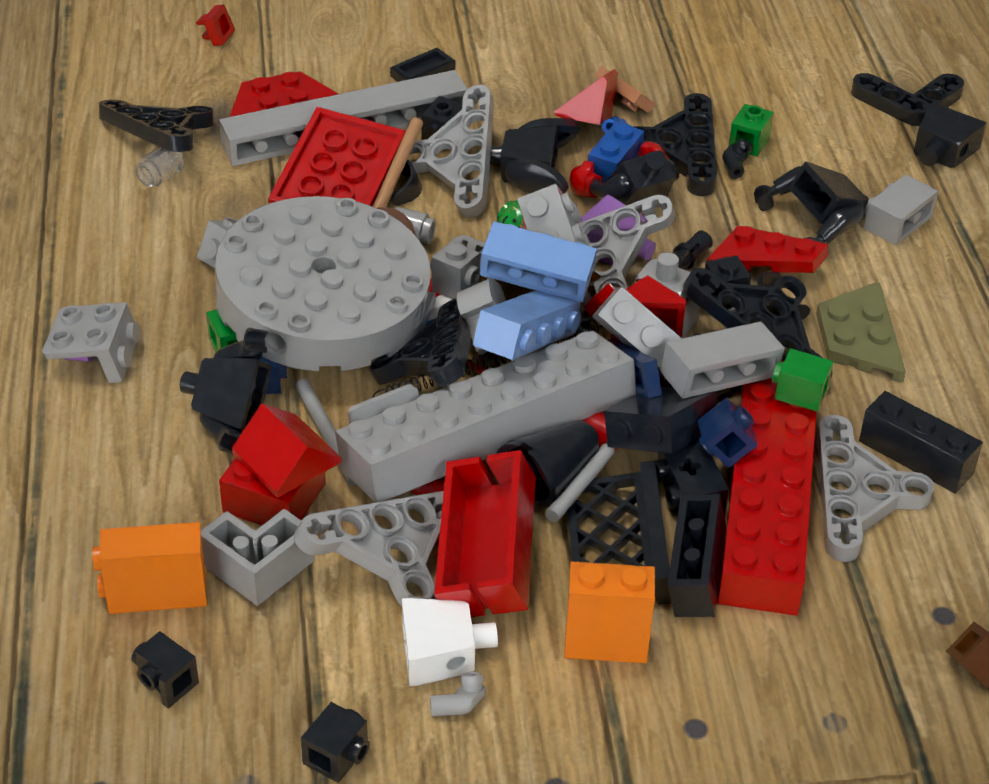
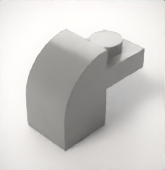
M492 278L457 293L458 309L460 315L466 319L473 341L480 311L506 301L501 285ZM475 346V349L479 354H484L488 352L484 349Z

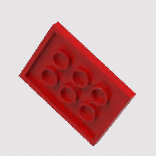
M316 107L268 197V204L290 198L320 196L352 198L356 202L373 206L406 130Z

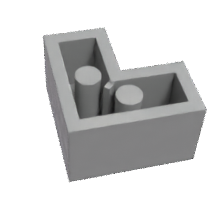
M285 509L256 531L228 511L201 530L206 569L256 606L260 605L314 562L315 557L314 555L304 553L296 545L294 534L301 520Z

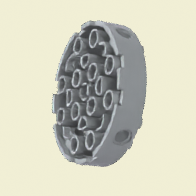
M314 196L281 200L248 213L238 220L222 238L217 250L215 264L216 307L225 326L229 325L236 333L238 341L244 339V334L248 328L268 330L269 334L265 337L267 353L263 352L262 357L272 362L310 371H319V366H340L341 371L358 369L371 365L372 359L385 354L388 357L393 356L418 333L423 324L427 308L431 276L429 259L424 247L412 231L384 210L356 202L352 198Z

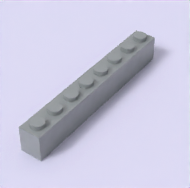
M452 70L219 119L221 145L232 166L291 154L316 107L398 129H406L413 117L421 119L424 111L439 96L463 103V96L467 91V87L457 72Z

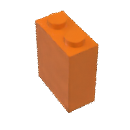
M200 522L100 529V546H93L92 560L94 571H101V574L97 575L99 598H106L109 614L207 606V574Z
M570 562L564 658L647 663L655 601V567Z

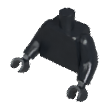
M806 161L802 166H797L774 180L773 186L760 185L754 191L755 203H758L761 211L769 210L774 206V195L779 193L782 196L792 192L818 222L823 224L816 232V238H806L825 244L831 243L841 233L859 223L864 216V209L869 201V198L844 174Z
M248 328L242 341L218 350L213 358H204L201 361L199 374L185 371L180 379V391L193 395L191 407L193 410L200 412L199 420L201 424L219 441L218 449L233 455L232 447L242 434V430L246 428L260 405L264 404L273 366L260 361L263 352L267 353L265 337L269 334L268 330Z

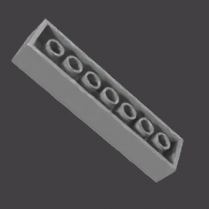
M593 330L582 332L562 343L551 344L544 350L528 356L518 357L513 362L497 368L487 369L482 374L464 381H456L449 387L431 394L420 395L416 400L398 407H389L380 414L364 420L353 421L349 426L336 430L338 454L342 460V463H340L341 470L375 503L386 501L444 477L446 462L479 456L483 461L487 459V455L496 454L497 450L508 441L577 420H583L636 394L634 359Z

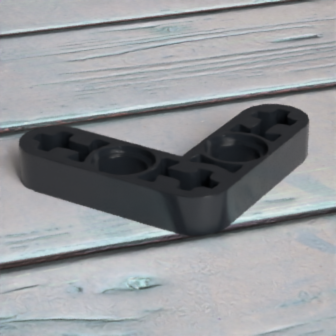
M860 73L853 78L851 94L856 99L906 124L920 126L932 102L948 108L961 98L964 80L955 74H942L912 94L875 75Z

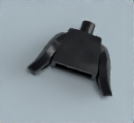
M542 118L532 120L518 129H509L505 131L502 146H491L490 164L501 165L502 180L512 183L525 193L530 194L557 184L564 194L569 186L565 178L555 169L558 149L576 137L579 133L578 125L573 119Z

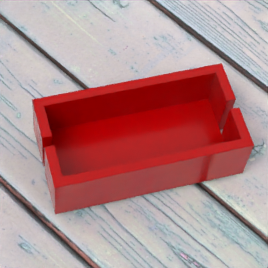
M521 450L487 455V463L499 485H495L480 456L446 462L434 595L437 600L465 601L469 604L471 618L485 616L486 609L488 608L493 615L528 610L536 477Z

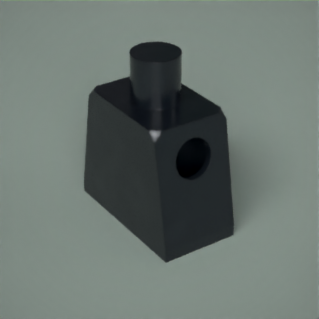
M932 102L919 126L914 153L919 156L920 161L924 165L933 166L935 163H939L949 168H955L981 148L987 122Z

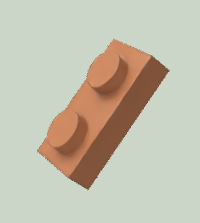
M601 65L595 76L600 79L610 71ZM618 77L615 98L620 93L624 96L621 100L623 104L635 112L640 107L649 114L656 103Z

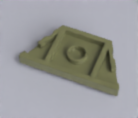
M880 283L864 286L818 304L816 316L827 359L841 365L853 366L857 370L870 374L873 368L893 373V381L904 382L906 370Z

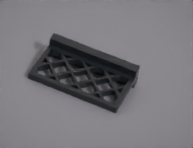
M655 461L639 463L640 472L594 478L582 493L591 492L597 496L587 505L575 500L568 509L572 562L591 563L581 557L591 546L602 552L593 563L607 564L613 558L623 565L644 566L641 564L644 561L645 566L655 567V596H657L658 605L671 604L667 587L670 569ZM635 486V491L625 500L613 494L619 488ZM605 501L617 507L608 517L596 511ZM626 512L638 518L629 528L617 523ZM588 517L599 523L590 534L578 528ZM608 529L620 535L611 546L599 540ZM629 541L642 547L632 558L620 552Z

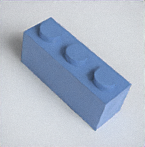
M493 221L481 253L480 275L583 303L594 270L597 248L580 242H571L552 237L546 233H537L518 228L512 224Z

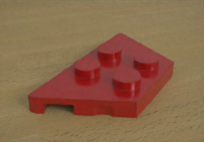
M301 71L285 72L282 75L266 78L258 77L241 83L229 117L333 96L338 93Z

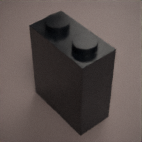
M661 387L662 395L649 399L637 393L604 411L607 446L673 454L701 436L697 420L717 405L716 392L713 391L683 399L672 387Z

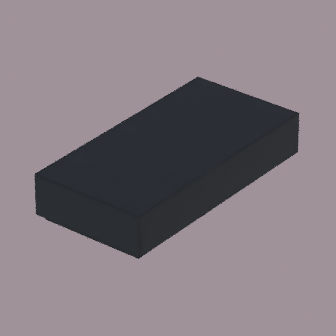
M434 48L390 67V77L399 82L455 70L456 61L439 48Z

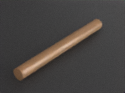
M417 117L411 119L372 207H387L422 128L423 121Z

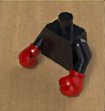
M644 142L638 151L639 157L622 162L606 181H602V177L595 173L594 162L584 161L581 166H576L571 170L569 185L571 191L577 196L604 198L610 195L621 203L629 205L654 195L668 197L673 183L679 178V170L673 161L666 156V153L659 144Z

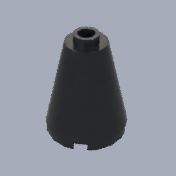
M577 420L508 441L497 450L496 454L517 450L522 451L536 477L534 512H542L553 504L598 451L599 437L593 426L584 421Z

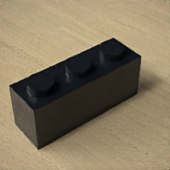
M884 391L865 410L859 442L914 472L928 476L934 483L954 494L974 474L983 444L981 440L887 391Z
M720 494L681 495L667 584L675 617H715L726 534V521Z

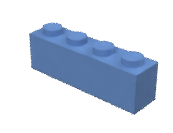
M535 290L482 309L473 346L514 360L575 333L581 321V313H579L581 302Z

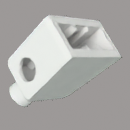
M402 598V629L409 687L462 676L466 672L474 671L475 649L498 646L496 623L472 624L469 604L465 601Z

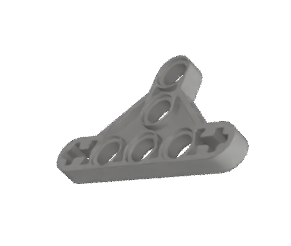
M475 85L467 89L463 96L462 110L429 139L415 141L410 155L413 153L421 154L416 161L411 162L417 173L431 172L455 191V204L460 214L466 218H473L482 214L487 205L494 100L489 88L484 85ZM478 99H480V100H479V107H480V109H476V106H475V104L478 103ZM476 121L484 122L479 129H469L470 125ZM482 146V149L477 154H467L471 147ZM445 149L452 150L447 157L437 158V154ZM472 171L480 172V175L473 180L465 179V176ZM469 192H472L475 198L468 204L470 202Z
M654 195L579 223L583 234H588L593 229L604 231L600 241L590 243L592 247L597 248L594 271L601 276L599 280L591 285L595 287L596 293L608 283L613 287L628 288L625 277L648 235L663 230L674 222L675 210L669 198L664 195ZM655 208H662V217H656ZM639 213H644L647 223L643 224ZM632 217L636 220L635 226L629 231L618 229V224L623 218ZM607 257L613 260V265L608 271L599 272L596 270V263L600 259Z
M839 415L823 417L819 425L817 447L825 549L831 558L837 561L849 562L856 559L860 554L863 532L895 509L921 510L928 507L932 499L934 483L928 476L922 473L896 471L854 441L853 426L847 418ZM833 432H837L838 441H833ZM838 455L843 457L846 462L836 463L831 461L828 456ZM841 482L846 484L849 488L846 490H837L830 485V483ZM872 484L881 485L887 491L883 493L874 492L868 486ZM917 487L922 489L925 494L914 495L909 493L906 488ZM842 509L849 512L851 517L840 518L835 516L832 511ZM840 533H846V544H842V540L839 539Z
M444 491L309 514L305 516L295 530V543L299 549L310 555L336 552L388 581L396 600L401 606L402 598L431 599L434 595L435 585L426 563L440 532L442 514L440 510L443 504ZM414 509L421 513L425 522L418 523L411 519L408 510ZM381 515L386 517L390 521L392 528H382L377 524L374 516ZM347 521L355 525L358 535L346 533L342 529L340 522ZM323 534L321 539H319L317 535ZM390 549L401 550L406 555L407 562L401 563L396 561L392 557ZM406 583L418 585L423 592V597H416L410 594L406 588Z

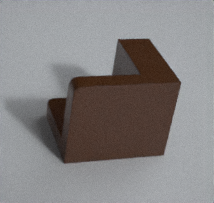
M973 622L946 652L989 690V632Z

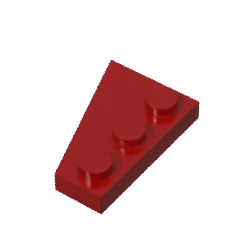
M738 225L706 261L737 255L748 272H750L752 267L766 266L770 267L772 272L814 273L829 254L828 244Z

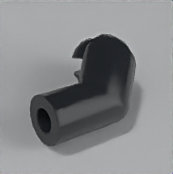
M738 139L737 143L730 145L722 155L728 173L734 179L740 178L744 174L745 170L742 162L748 158V153L752 151V144L747 139Z

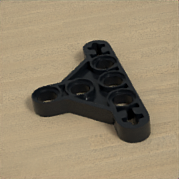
M700 93L687 95L681 112L654 127L632 126L644 131L643 143L653 142L663 148L666 156L678 168L679 173L686 177L687 189L691 194L708 196L715 191L717 170L712 101L708 96ZM695 161H703L706 163H697Z
M110 99L99 102V119L165 150L186 152L193 149V130L213 126V108L208 106L182 108L133 105L123 100Z
M695 268L685 280L683 290L686 296L728 329L762 322L782 346L789 350L791 348L822 357L811 349L798 310V306L807 294L804 284L799 279L789 275L782 276L773 287L733 284L724 282L708 269ZM782 288H786L789 291H791L795 295V298H791L788 295H786L783 292ZM722 302L732 305L736 312L727 310L722 305ZM766 306L775 308L780 316L772 314ZM783 353L781 361H785L786 354Z
M457 297L445 303L439 309L437 318L399 349V352H396L391 357L385 354L371 363L369 369L379 385L411 375L431 376L437 387H444L463 376L466 371L471 334L466 319L460 315Z

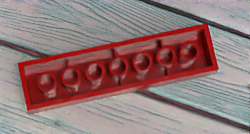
M772 378L742 385L740 406L746 408L755 421L752 427L758 446L733 464L717 604L798 616L805 581L816 411L776 400L777 384L772 382Z

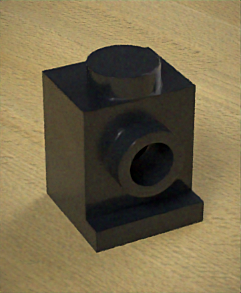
M161 631L156 633L147 642L139 644L132 654L131 661L138 666L137 676L140 682L151 691L156 689L160 692L162 704L168 709L199 683L196 656Z

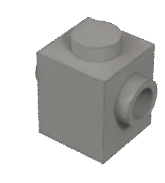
M453 241L440 251H437L430 262L432 291L454 299L459 291L479 283L480 252Z

